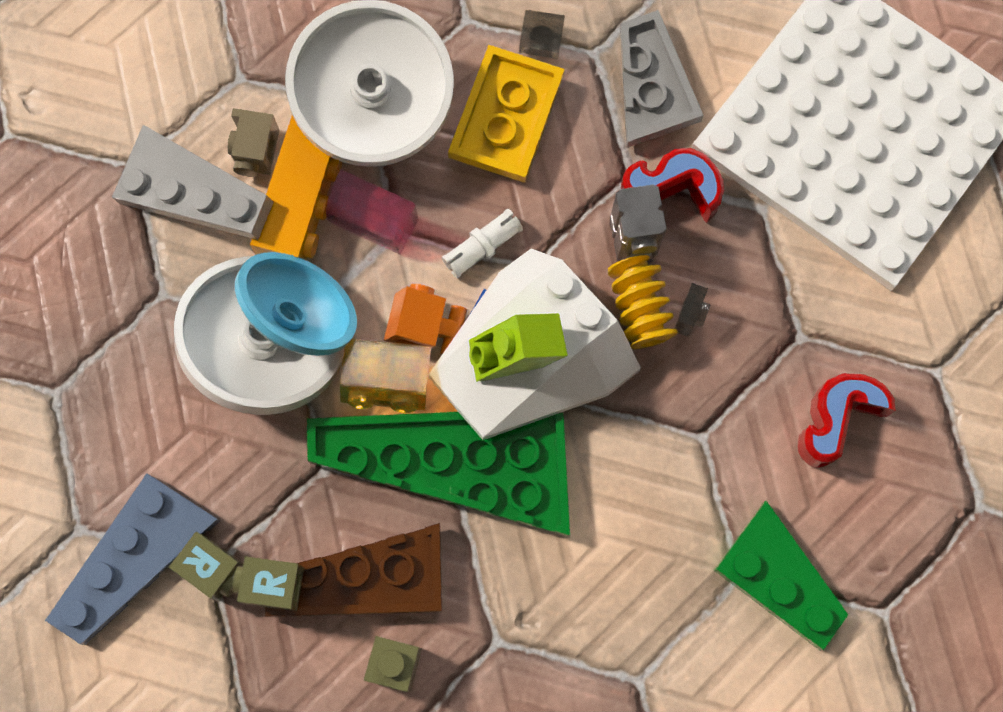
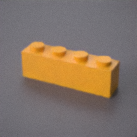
M293 115L291 116L266 193L273 201V205L259 239H251L250 246L255 255L278 252L307 260V257L313 258L316 253L319 235L315 234L319 219L325 220L328 215L331 197L327 196L331 182L336 183L340 177L342 162L315 147L302 133Z

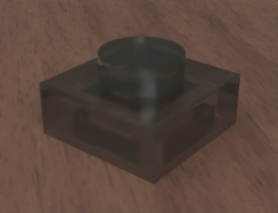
M525 10L519 53L558 59L565 15Z
M695 283L691 284L674 329L678 330L679 334L689 337L695 325L702 328L711 305L704 302L708 288Z

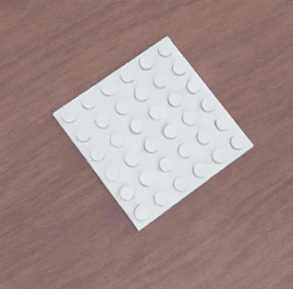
M805 0L693 142L691 148L706 154L720 171L892 291L1002 142L1003 82L881 0Z

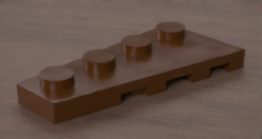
M440 523L410 533L388 537L385 540L364 546L360 545L325 557H317L300 562L298 564L304 567L297 611L265 607V617L442 612Z

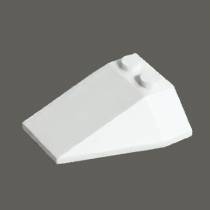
M530 249L498 273L429 373V379L480 438L485 440L606 397L638 373L641 367L618 320L563 260ZM559 313L568 354L567 357L540 369L476 382L474 367L469 357V340L516 314Z

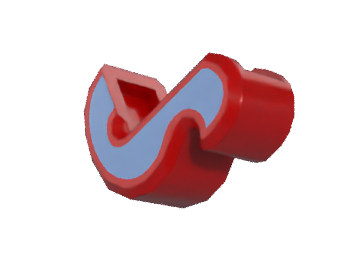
M692 148L674 149L667 153L654 171L647 169L646 161H638L626 169L620 189L654 184V186L659 187L661 201L688 188L693 202L706 223L716 215L724 194V183L719 169L706 154Z
M842 373L827 380L811 400L810 414L814 425H809L804 429L798 438V452L802 460L809 466L822 468L842 457L851 409L879 417H888L896 411L895 398L886 385L864 374Z

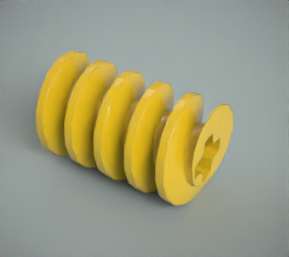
M638 255L620 260L608 267L607 271L608 276L616 279L612 283L611 288L615 294L620 295L616 299L615 304L619 310H624L619 320L622 325L629 326L624 331V334L629 342H634L630 345L631 349H642L659 345L678 334L677 329L664 328V324L672 320L674 314L660 312L659 308L668 304L670 299L669 297L656 296L655 292L664 288L666 283L665 281H652V276L661 272L662 268L660 265H648L647 261L650 259L648 255Z

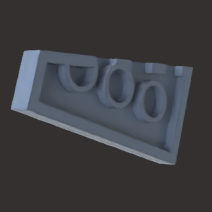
M146 474L45 621L77 643L86 645L119 615L135 596L144 588L147 589L160 577L159 574L174 561L196 531L204 534L216 526L220 520L151 475Z

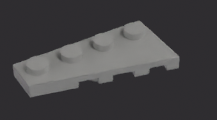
M145 125L141 128L112 195V198L122 205L256 240L260 237L273 205V201L267 195Z

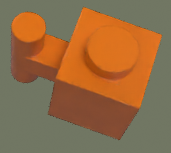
M411 284L410 287L407 286L394 295L384 341L415 351L425 352L436 346L438 337L443 339L440 351L442 355L464 324L467 309L462 306L452 305L448 319L442 318L447 298L434 295L435 290L431 287Z

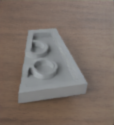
M659 10L622 22L620 26L626 148L702 122L704 115Z

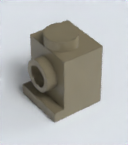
M233 108L231 116L237 130H232L228 138V154L234 160L233 171L247 177H256L258 173L270 175L279 135V127L274 115Z

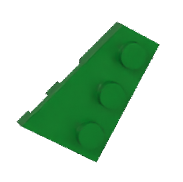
M764 501L714 571L818 650H824L847 618L848 613L769 503Z

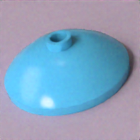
M267 252L249 258L237 273L235 294L244 315L259 333L274 344L295 353L319 356L330 355L342 350L353 338L357 328V315L352 301L335 279L309 261L285 253Z

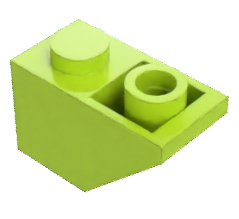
M559 313L516 314L469 340V357L474 367L476 382L540 369L568 356Z

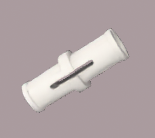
M506 209L504 213L482 229H473L469 232L470 238L441 257L449 270H453L452 274L454 277L459 278L462 273L484 257L490 259L495 255L496 248L515 234L523 231L518 218L515 216L512 219L513 212Z

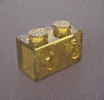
M351 339L347 346L344 347L340 377V402L348 403L350 406L358 409L380 406L391 407L394 411L401 413H411L415 410L425 411L431 346Z

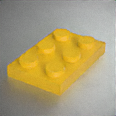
M488 44L448 150V158L525 183L561 86L565 69Z

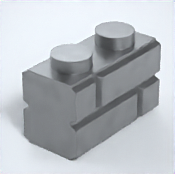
M652 184L620 189L616 193L610 216L612 237L615 238L614 248L617 261L638 255L650 256V259L647 261L649 264L653 262L654 256L658 254L666 232L664 213L660 210L662 203L658 186Z

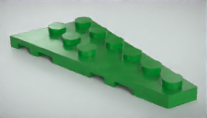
M459 412L307 418V461L310 464L570 537L563 412L485 440L480 438Z

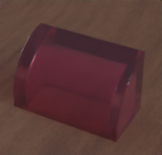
M340 170L335 180L326 208L328 222L401 255L419 220L415 203L343 170Z

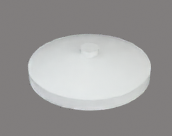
M358 0L335 6L320 14L306 26L290 52L286 67L285 86L294 120L302 133L315 147L330 157L344 163L377 167L405 160L418 153L435 138L450 111L454 75L452 63L443 41L423 18L409 9L394 3L379 0Z
M252 256L234 258L217 264L202 273L183 294L174 321V347L178 362L186 377L196 389L213 402L233 411L254 415H271L297 409L314 400L331 384L339 371L346 347L330 355H304L286 350L265 338L248 321L235 294L237 273L242 265Z

